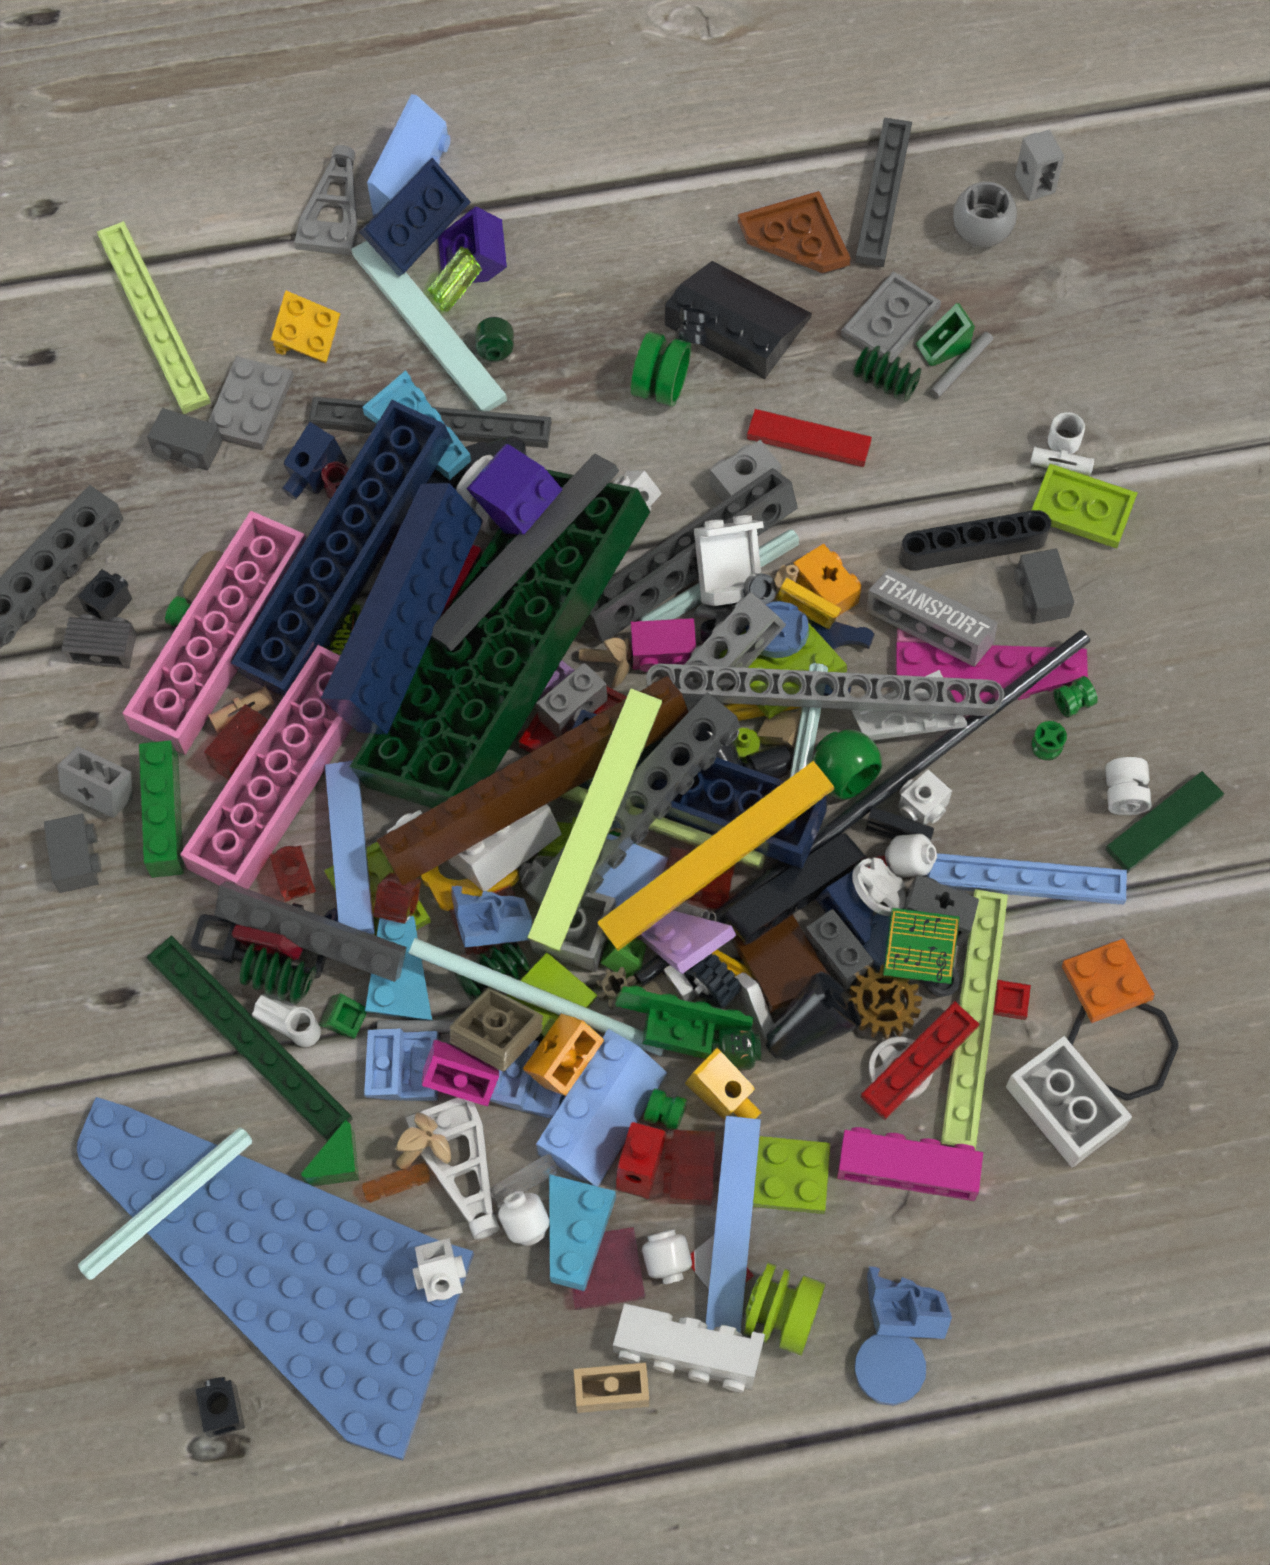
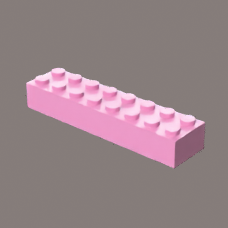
M253 511L249 512L122 714L131 731L156 742L172 740L176 751L186 755L207 721L208 715L212 713L236 674L237 670L231 662L306 541L304 533Z
M319 645L316 647L180 855L188 870L219 886L227 881L246 889L250 888L325 771V765L330 763L352 729L351 725L321 699L340 655Z

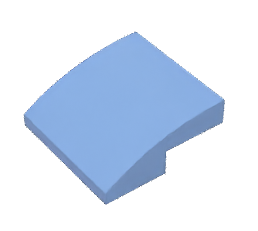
M608 833L607 839L614 840L618 838ZM633 843L625 852L627 855L624 861L617 868L613 869L611 867L603 876V883L595 892L615 898L616 907H618L664 872L668 858Z
M401 1028L368 1030L364 1096L366 1098L403 1101L438 1100L437 1090L422 1086V1076L434 1039L440 1041V1034L437 1031L403 1032Z
M534 1040L506 1071L499 1070V1078L490 1101L515 1110L552 1119L563 1102L564 1095L545 1089L523 1070V1067L539 1046V1042Z

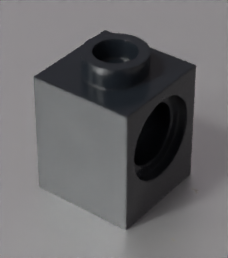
M103 569L78 595L84 611L97 617L98 620L110 621L111 618L117 617L132 600L128 590V582L119 574L114 573L111 575ZM112 593L109 597L102 598L105 594Z
M225 1377L213 1378L204 1382L205 1387L195 1389L203 1432L209 1438L245 1428L237 1386L232 1380L226 1381ZM219 1397H227L228 1406L226 1410L220 1414H213L211 1406L214 1400Z

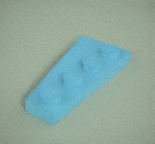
M406 370L362 407L364 415L376 424L391 400L444 423L441 420V415L428 403L424 393L419 387L417 388ZM446 426L452 441L435 469L450 480L471 462V457L468 450L451 428Z

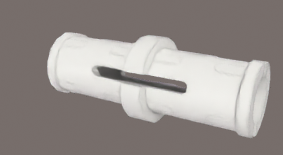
M1034 446L1030 465L1048 468L1049 464H1053L1091 477L1095 458L1068 454V450L1063 449L1061 452ZM1048 458L1056 459V460H1060V461H1066V462L1075 463L1076 466H1075V465H1070V464L1061 463V462L1050 461V460H1048Z

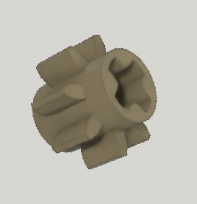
M621 967L618 972L612 973L607 968L605 978L603 980H596L597 985L603 989L597 997L600 1002L609 999L608 1006L610 1010L615 1009V999L618 995L614 992L612 986L619 984L622 989L623 986L629 987L637 983L634 976L625 978L626 971L624 967Z

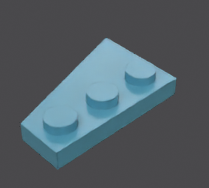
M380 912L377 937L407 948L401 976L398 980L394 982L371 973L365 1012L416 1020H432L422 959L408 954L414 938L418 939L414 916Z
M549 1174L550 1281L552 1283L585 1291L616 1200V1191Z

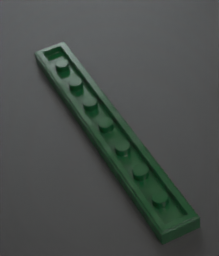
M172 935L146 957L177 991L326 1141L332 1137L345 1120L348 1122L353 1120L348 1111Z

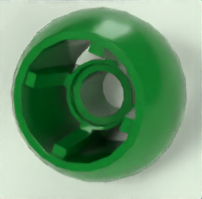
M851 729L832 732L825 736L816 746V753L812 758V761L816 763L833 784L834 790L828 795L836 799L846 800L860 794L871 785L882 769V757L874 741L866 734Z

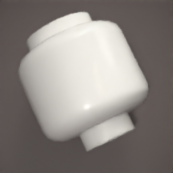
M923 834L900 835L890 842L885 852L887 866L895 875L901 878L916 877L917 875L924 876L931 871L933 864L936 862L937 851L931 841Z
M515 1191L509 1194L504 1199L505 1203L498 1212L499 1220L508 1238L512 1242L520 1243L523 1246L533 1245L542 1240L546 1235L550 1220L540 1197L534 1193H524L523 1191Z
M675 1229L647 1236L649 1242L643 1245L642 1253L648 1275L654 1279L662 1278L663 1284L683 1280L682 1272L689 1270L692 1266V1259L685 1236L676 1234Z

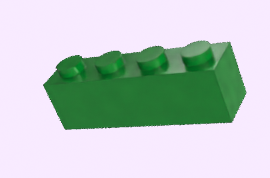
M172 740L139 744L144 865L151 878L184 874V861L180 855L183 851L179 757Z

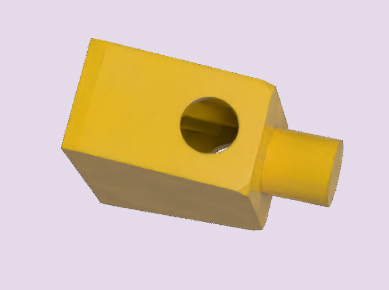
M718 1048L685 1082L699 1098L724 1120H726V1116H730L732 1113L737 1117L756 1119L762 1113L747 1098L755 1090L753 1085ZM725 1090L730 1091L733 1098L728 1097Z

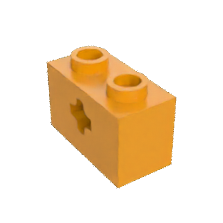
M824 543L793 562V565L799 569L796 583L840 607L841 611L838 616L859 604L861 594L860 581L853 573L849 574L838 554L830 551Z
M561 1013L527 1061L523 1070L545 1089L566 1096L604 1042V1039L583 1020Z

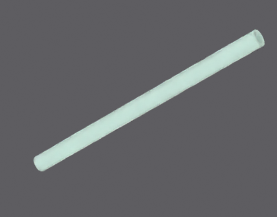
M414 938L408 954L557 1015L562 1013L583 1020L592 1029L605 1034L610 1029L638 1045L641 1049L661 1056L664 1050L642 1044L644 1034L642 1030Z

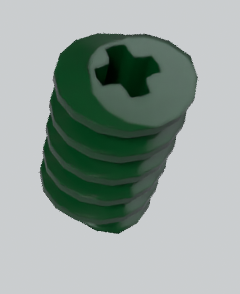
M877 345L872 351H869V347H866L861 352L854 366V377L860 378L863 376L865 383L873 381V386L876 389L883 387L885 394L889 395L894 392L896 400L904 398V402H907L919 383L922 369L918 368L913 373H910V362L901 368L899 367L901 357H896L891 363L889 361L890 351H887L880 357V346Z
M512 942V944L500 943L501 952L494 946L489 947V958L482 953L477 955L478 964L505 975L509 974L517 980L519 979L517 971L519 967L527 973L530 971L527 958L517 942ZM454 972L456 979L470 1001H472L473 996L478 998L483 993V990L489 987Z
M252 943L242 960L240 968L241 985L247 986L252 981L254 990H260L265 986L266 994L273 995L277 991V996L281 1000H285L290 995L291 1004L297 1005L310 990L317 968L313 966L306 974L304 973L305 962L301 961L293 969L291 957H288L283 964H280V953L275 952L270 959H267V948L263 947L258 954H254L255 943Z

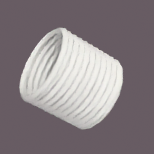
M1072 412L1058 414L1051 424L1048 435L1049 447L1053 451L1061 452L1063 449L1068 450V454L1075 453L1081 445L1085 431L1083 419ZM1068 430L1075 434L1076 437L1065 438L1058 434L1057 431Z

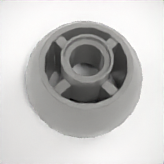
M979 182L967 187L959 195L954 205L953 221L958 234L966 242L975 246L990 247L999 244L1011 234L1016 224L1017 206L1011 193L1003 186L993 182Z

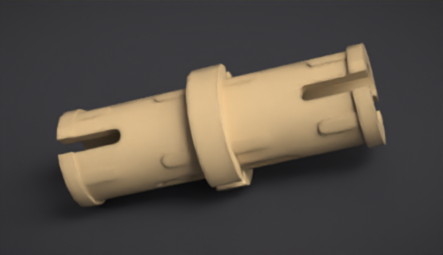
M264 686L262 689L242 699L236 697L232 700V704L213 714H209L208 718L216 733H218L220 730L241 720L243 722L250 720L249 716L273 705L274 701ZM254 702V705H252L251 707L231 717H228V714Z

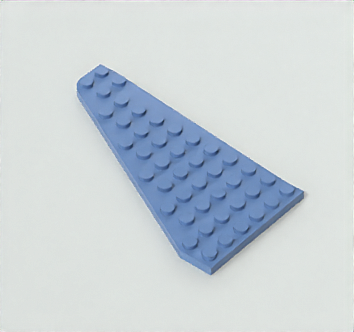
M96 1097L79 1136L77 1153L84 1168L133 1218L218 1145L127 1106ZM236 1156L147 1232V1234L348 1443L403 1461L461 1294L453 1295L446 1300L437 1299L428 1302L424 1288L417 1290L413 1275V1269L418 1267L415 1247L439 1240L244 1156ZM452 1245L454 1257L462 1256L467 1276L474 1253L471 1250ZM466 1277L460 1278L462 1288Z

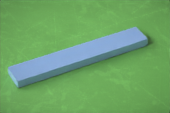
M352 761L326 764L325 773L338 922L369 934H375L360 780L349 767Z
M937 853L936 862L927 874V877L936 880L940 884L963 891H975L977 889L1008 895L1124 905L1126 902L1127 870Z
M726 1116L706 1325L709 1330L725 1325L737 1329V1332L741 1333L761 1119Z

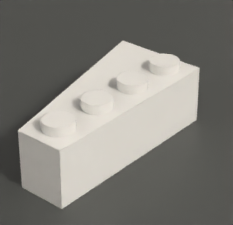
M624 1304L613 1343V1352L619 1354L618 1358L620 1360L633 1364L639 1363L640 1360L654 1363V1369L671 1374L674 1373L675 1369L688 1372V1378L702 1383H709V1379L724 1382V1388L735 1392L743 1393L744 1388L752 1390L765 1334L752 1332L751 1339L745 1338L734 1327L721 1325V1327H715L714 1330H709L705 1323L697 1319L680 1318L679 1323L672 1321L673 1316L669 1313Z

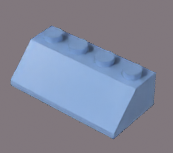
M411 94L367 181L373 217L429 159L433 157L440 164L442 153L447 152L451 138L447 133L446 122L417 95Z
M610 1029L606 1031L603 1036L604 1042L570 1089L536 1143L539 1156L585 1183L599 1187L623 1148L631 1122L638 1123L647 1108L654 1088L659 1089L667 1076V1072L638 1045Z

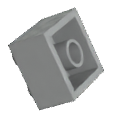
M588 892L580 901L581 906L575 913L560 952L530 940L533 953L544 956L547 952L555 960L597 971L608 939L597 922L617 907L615 898L596 892L592 894Z

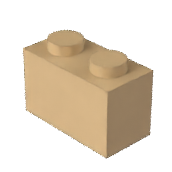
M646 1363L574 1369L577 1413L649 1407Z

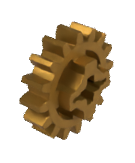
M881 965L879 973H875L870 967L867 970V978L861 975L857 976L856 984L858 986H851L849 994L853 998H850L848 1002L850 1000L854 1002L861 1016L862 1023L859 1026V1030L863 1031L869 1027L872 1029L871 1037L874 1038L879 1031L883 1032V1036L887 1040L891 1031H894L900 1037L904 1031L903 1026L910 1030L913 1028L914 1021L912 1018H919L921 1010L917 1006L921 1005L922 997L915 995L918 992V984L909 985V978L882 975L884 965ZM863 994L866 996L865 999L870 1003L869 1009L867 1011L865 1010L862 1001ZM902 994L905 995L907 1001V1010L904 1008L905 1005L900 1001V997ZM892 996L890 1004L886 1002L884 1005H880L878 1007L879 1000L883 1002L886 999L889 1000V998Z

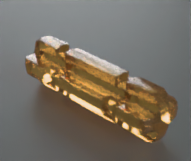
M420 1163L412 1166L410 1171H407L406 1168L380 1177L381 1181L376 1182L375 1179L368 1181L362 1185V1190L366 1201L371 1203L380 1200L381 1195L385 1194L388 1197L413 1188V1184L417 1183L420 1186L430 1181V1174L426 1164Z

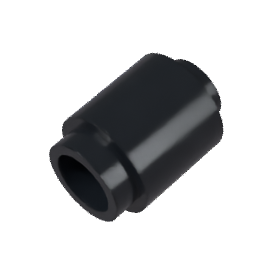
M773 745L746 755V762L743 763V767L779 778L787 775V771L791 770L792 758L785 745L779 747Z

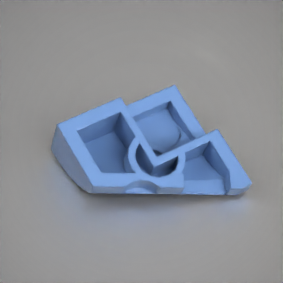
M452 886V900L464 947L529 940L527 937L531 930L532 918L524 898L499 896L488 891H483L482 896L478 897L462 894L461 886Z
M869 1266L867 1272L868 1292L877 1335L945 1339L952 1316L943 1292L929 1287L918 1286L913 1281L903 1277L900 1283H896L879 1277L880 1269Z

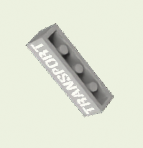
M890 568L885 571L868 592L867 613L974 667L994 644L998 622Z

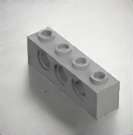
M750 592L736 603L734 610L724 621L715 626L712 635L703 645L695 648L691 658L684 665L748 668L786 624L776 613ZM750 625L748 631L740 635L742 629ZM728 649L727 654L719 659L720 653ZM691 677L684 682L685 686L691 690H696L702 686V682L697 683L698 678ZM722 679L717 683V686L720 690L727 691L733 682L729 679ZM685 701L689 711L698 703Z

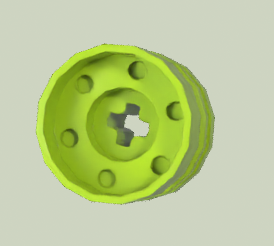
M768 1262L765 1270L754 1284L745 1311L744 1335L751 1337L752 1332H755L757 1324H764L763 1334H765L763 1342H767L775 1328L781 1331L779 1348L802 1356L826 1283L804 1275L796 1289L788 1287L790 1270L786 1268L780 1283H776L772 1280L777 1265Z

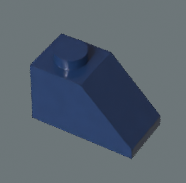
M853 871L828 886L815 899L825 913L833 909L863 946L871 938L874 911L858 895L853 883Z

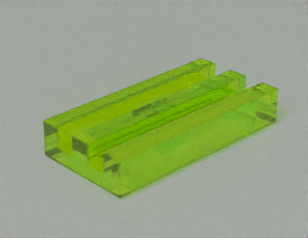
M460 247L428 288L429 293L435 295L433 298L435 302L440 303L439 308L441 311L449 312L482 270L468 248Z

